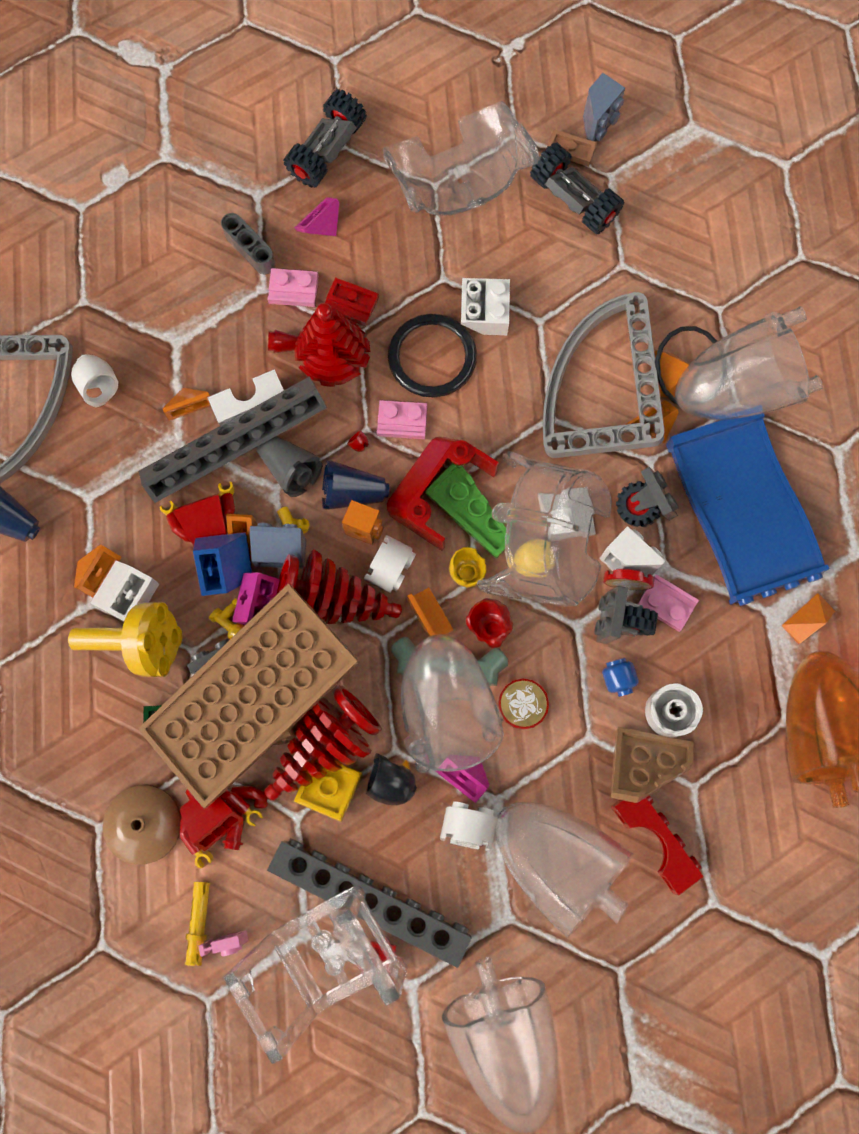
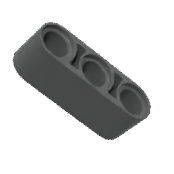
M235 213L224 215L221 220V226L227 241L257 272L264 275L270 274L271 268L275 269L276 266L271 248L239 215ZM252 242L251 245L245 246L246 243ZM262 258H268L266 261H260Z

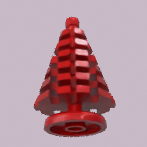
M321 303L299 333L295 343L298 347L294 349L295 361H304L303 364L305 366L300 365L298 368L308 377L310 376L312 381H319L321 386L335 387V385L345 384L361 375L359 372L360 367L366 368L370 356L364 353L371 352L370 341L364 338L363 334L366 333L352 319L329 304Z
M315 549L311 551L307 558L300 580L297 579L299 571L298 557L289 553L284 561L279 576L277 594L287 584L292 585L326 624H336L341 614V623H351L355 615H357L356 620L358 622L366 621L371 612L372 620H381L384 614L392 618H399L401 615L402 606L400 604L388 603L387 596L381 592L375 598V589L367 584L364 585L362 590V580L360 578L352 576L349 580L348 570L339 567L336 571V564L329 558H326L322 563V554Z
M339 685L333 691L334 699L344 713L340 712L323 697L303 716L305 724L298 723L295 732L297 738H293L287 745L291 754L285 752L280 758L281 764L285 769L276 767L273 773V778L276 781L273 784L271 783L264 791L270 800L275 801L282 795L283 791L292 793L298 790V786L294 781L307 787L313 782L311 776L321 779L326 776L327 770L336 772L343 768L340 766L342 763L346 765L355 763L358 760L354 757L355 755L364 758L371 753L372 750L368 748L370 745L361 736L362 734L354 724H357L362 730L373 736L382 730L381 725L368 708L345 687Z

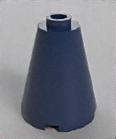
M326 461L327 465L324 468L322 490H324V495H326V498H322V508L324 510L349 507L351 500L367 505L381 503L384 498H388L389 483L385 482V478L335 461Z
M0 486V534L24 542L29 539L33 540L40 531V527H38L39 521Z

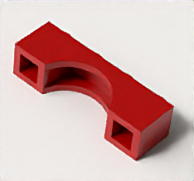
M650 795L638 803L625 800L617 801L611 808L625 828H646L653 832L660 840L663 848V860L657 872L673 894L679 896L704 877L699 871L702 869L700 863L693 855L689 857L683 849L686 847L684 841L677 833L673 835L667 827L670 825L668 819L662 812L657 813L651 805L654 801Z

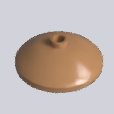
M147 785L128 788L112 800L105 812L103 819L105 842L111 852L124 862L135 865L156 862L173 849L179 838L180 811L174 799L160 788ZM136 820H139L142 824L139 830L134 828Z

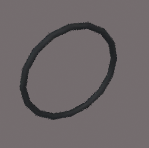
M683 326L668 333L659 345L655 359V368L662 392L673 403L685 408L702 407L713 401L722 389L726 376L725 355L719 342L704 329L696 326ZM682 331H696L705 335L715 345L721 359L722 373L719 384L712 395L700 403H686L676 399L666 389L661 378L660 359L663 348L671 337Z

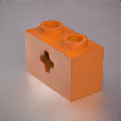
M351 500L342 521L345 535L373 545L375 539H380L384 529L379 510Z

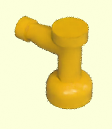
M236 598L223 611L220 608H216L209 616L212 622H217L228 631L227 636L229 639L233 638L244 627L243 624H234L229 620L235 612Z

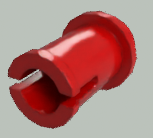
M245 819L226 834L225 840H222V843H225L224 849L240 850V845H243L241 837Z

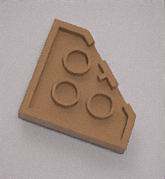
M618 727L615 734L611 798L638 803L690 770L693 765L694 742Z

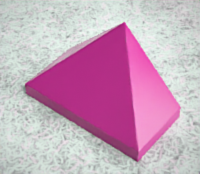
M326 197L294 228L298 232L336 236L339 201L335 198Z
M449 753L435 771L475 803L490 786L480 756Z

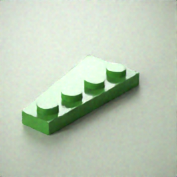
M452 463L425 491V495L496 559L513 542V537L498 515L494 513L488 504L489 502L481 494L463 465Z

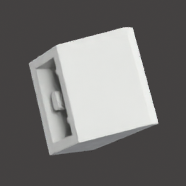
M462 278L461 325L483 335H507L509 328L510 279Z
M628 526L606 548L600 557V560L612 571L616 569L639 570L644 575H653L665 562L662 558V553L657 548L646 544L643 541V536L637 530H631Z
M115 561L90 604L124 621L132 607L150 601L159 583L137 569Z

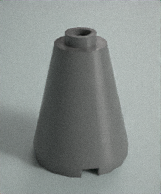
M278 436L257 446L256 449L280 487L290 497L304 494L307 491L304 488L309 483L314 485L321 474L323 464L317 455Z

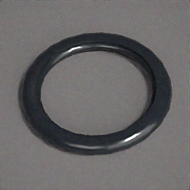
M424 314L406 321L397 329L390 341L387 358L394 378L403 388L422 397L436 398L447 396L459 390L467 383L476 366L477 350L470 332L461 323L442 314ZM425 325H440L450 329L460 338L464 345L465 362L460 373L452 381L439 386H424L416 383L406 375L400 363V348L403 340L414 329Z

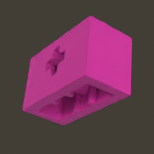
M244 573L232 622L246 625L276 596L280 579L262 573Z

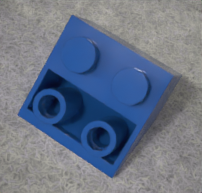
M246 532L195 539L193 555L201 596L228 593L241 586L244 573H253Z

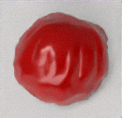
M485 598L477 602L466 616V626L476 635L478 641L485 642L491 648L501 647L513 629L514 623L511 620L507 606L496 599Z

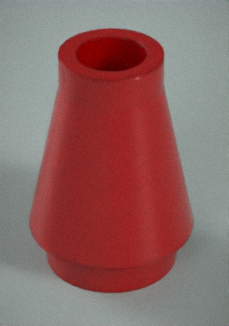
M274 330V332L268 331V351H273V353L294 351L295 347H298V345H295L298 336Z

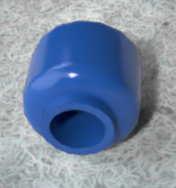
M625 658L606 663L607 667L603 669L602 674L607 690L610 693L617 692L619 697L633 693L632 688L639 683L634 664L631 661H626Z

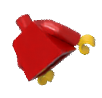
M229 481L230 488L227 490H223L221 483H219L220 493L177 507L171 500L169 501L171 503L169 510L166 511L161 505L160 510L166 516L171 531L185 542H191L193 546L196 538L227 534L226 516L227 514H235L234 487L232 482Z
M187 789L185 793L189 801L180 809L182 816L180 820V839L192 855H196L195 865L198 868H203L205 865L201 861V856L206 857L210 864L213 862L212 853L206 850L244 820L241 815L247 816V823L251 826H256L250 820L251 814L256 813L262 819L263 815L259 810H251L249 808L250 805L236 792L226 790L208 808H203Z

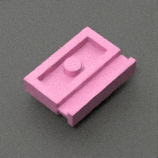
M271 268L268 303L315 307L318 272Z
M379 400L377 436L425 439L427 403Z
M656 574L654 576V587L645 590L638 604L642 605L643 609L648 608L650 611H656L658 613L657 619L680 632L699 600Z
M247 931L221 936L214 941L213 939L207 940L199 945L200 956H205L210 952H213V954L221 952L222 956L237 953L238 950L242 949V945L248 941Z

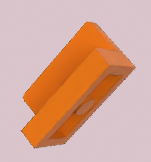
M429 587L414 596L412 593L407 595L408 602L431 643L453 632L451 624Z

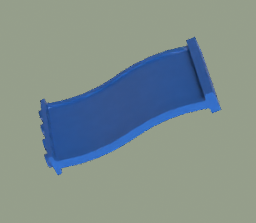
M761 407L671 436L666 443L669 453H672L677 472L689 502L719 564L730 596V605L739 603L740 606L754 602L753 597L762 595L763 598L777 594L776 589L785 587L787 591L800 586L799 582L806 579L809 583L823 578L822 573L830 569L824 563L809 520L776 457L763 418L765 415Z

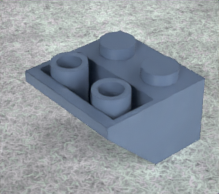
M604 73L589 88L583 114L586 138L594 142L597 140L600 142L604 138L610 124L615 125L621 115L619 109L625 100L623 99L625 87Z
M258 523L257 526H250L251 557L255 567L282 568L287 555L290 553L298 557L299 569H304L306 538L301 528L294 524L273 527L269 523Z

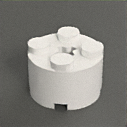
M386 535L368 570L372 574L366 573L364 580L390 593L392 590L397 591L405 577L401 574L403 568L408 570L416 555L412 552L413 548Z
M669 684L658 689L648 698L645 707V716L649 726L656 734L670 738L683 736L695 730L703 713L702 702L699 696L692 689L681 684ZM677 708L678 713L670 714L669 709Z
M453 802L452 807H446L440 840L445 841L447 836L451 838L450 843L478 850L479 846L486 845V851L492 850L498 819L494 816V810L479 807V810L475 811L468 809L469 805L461 802Z

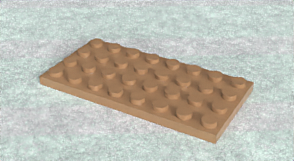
M287 584L144 722L138 730L203 808H208L360 661L293 586Z

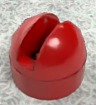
M360 430L350 438L347 444L353 450L363 452L365 447H368L369 440Z

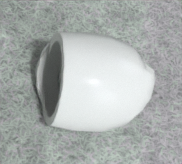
M81 355L77 359L71 373L73 383L88 405L93 407L104 405L118 389L119 382L113 369L106 361L95 355ZM100 388L102 394L92 398L87 396L86 391Z

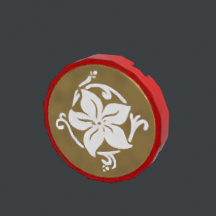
M616 569L613 570V574H610V571L607 570L603 576V583L615 588L622 586L628 588V590H648L654 587V577L651 574L644 577V573L639 570Z
M522 678L513 680L504 687L499 696L498 707L502 718L507 724L513 728L526 730L534 728L544 720L548 713L549 701L547 693L540 684L533 680Z

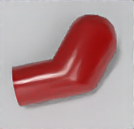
M233 786L231 791L236 792L243 799H254V807L257 809H266L268 806L267 799L269 798L265 795V792L253 786Z

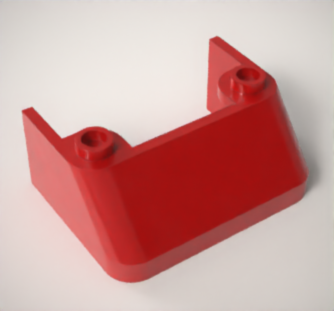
M435 437L430 441L387 502V512L390 517L441 551L445 548L446 538L426 526L431 517V507L426 501L421 499L425 491L448 460L456 465H466L470 462L493 478L497 474L499 462L467 441L447 437Z

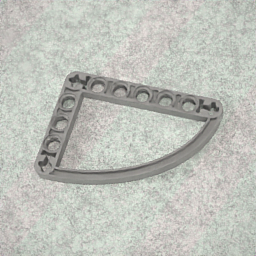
M634 292L621 295L598 306L583 318L562 346L550 374L543 412L544 450L551 458L655 447L662 443L664 439V424L657 370L655 368L648 302L644 294ZM635 301H638L639 313L635 314V306L633 305ZM626 310L640 423L554 433L555 411L561 381L575 350L588 333L599 323L616 313ZM637 321H642L646 324L642 330H636L632 325ZM639 342H645L649 347L645 351H638L635 346ZM647 363L651 366V370L647 373H642L638 370V366ZM644 385H650L654 388V392L645 395L640 389ZM647 407H653L657 410V414L653 417H648L644 415L643 411ZM650 424H654V430L657 434L656 438H651V435H649ZM625 432H631L635 435V439L632 442H625L621 436ZM600 435H607L611 441L607 445H600L597 442V438ZM576 438H583L586 444L582 448H576L572 445V442ZM567 439H568L569 449H566V446H565V440H567ZM554 441L558 444L557 450L552 448V442Z
M62 335L0 336V360H57L51 388L42 412L24 442L0 465V483L11 477L31 458L46 438L56 419L67 388L73 352L71 343ZM12 343H18V350L14 353H9L7 350L8 346ZM42 343L43 347L39 352H31L33 344ZM63 343L65 347H62L58 352L56 348L60 347V344Z

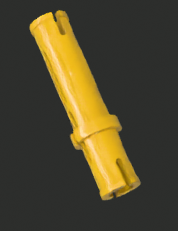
M193 882L189 933L185 936V939L188 940L185 965L202 966L199 945L207 940L205 926L211 883Z

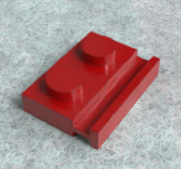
M335 277L325 303L339 310L342 314L352 319L353 322L366 327L368 319L371 317L379 299V293Z

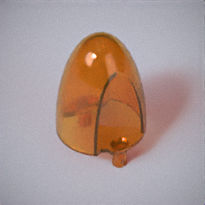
M815 651L808 654L799 663L788 692L786 744L791 779L795 783L827 785L832 800V808H839L838 806L843 808L850 806L844 783L851 780L853 793L859 792V675L850 664L836 654L828 651Z

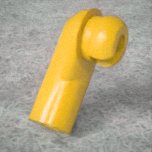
M282 507L277 510L283 525L294 524L302 529L303 534L307 533L310 527L307 519L293 518L288 507Z

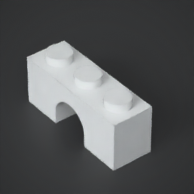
M275 369L253 378L256 392L250 400H237L230 388L207 397L220 426L284 391Z

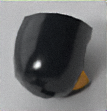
M376 753L366 794L375 801L386 805H401L410 801L416 792L417 786L415 785V776L411 772L407 759L399 766L390 762L384 755Z

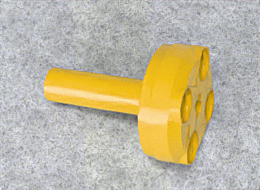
M146 602L137 604L130 609L122 628H73L69 632L68 643L72 650L122 651L124 661L132 673L143 677H165L168 675L170 666L173 664L178 648L182 643V630L177 626L173 614L164 602Z

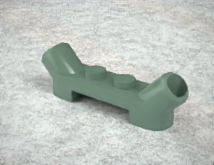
M402 637L391 647V652L398 660L397 674L422 678L423 668L473 674L472 684L497 686L498 673L506 668L509 662L506 655L499 648H493L478 661H472L470 656L455 655V658L445 657V653L430 652V655H423L408 637Z

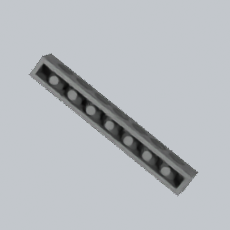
M309 376L139 470L141 484L154 503L327 407Z
M290 838L289 842L281 841L267 871L452 966L459 967L472 939L471 935L467 933L469 930L467 927L457 922H454L453 926L444 922L445 916L434 910H430L427 913L420 909V903L410 898L403 901L396 897V891L386 886H383L382 890L372 885L374 880L362 874L356 877L349 873V867L339 862H336L334 866L326 862L327 856L315 850L310 854L303 850L304 845L294 839ZM297 857H302L307 862V868L304 872H298L294 868V861ZM320 869L329 871L331 876L329 883L322 884L318 881L317 873ZM343 881H349L353 884L354 893L352 895L345 896L341 893L340 885ZM367 893L375 894L378 898L377 906L373 908L367 907L363 902L364 895ZM396 905L400 907L402 915L399 919L393 920L388 917L387 908L389 906ZM416 917L422 918L426 923L425 928L420 932L414 931L410 926V922ZM441 929L446 930L450 935L449 940L444 944L437 943L434 939L435 933Z

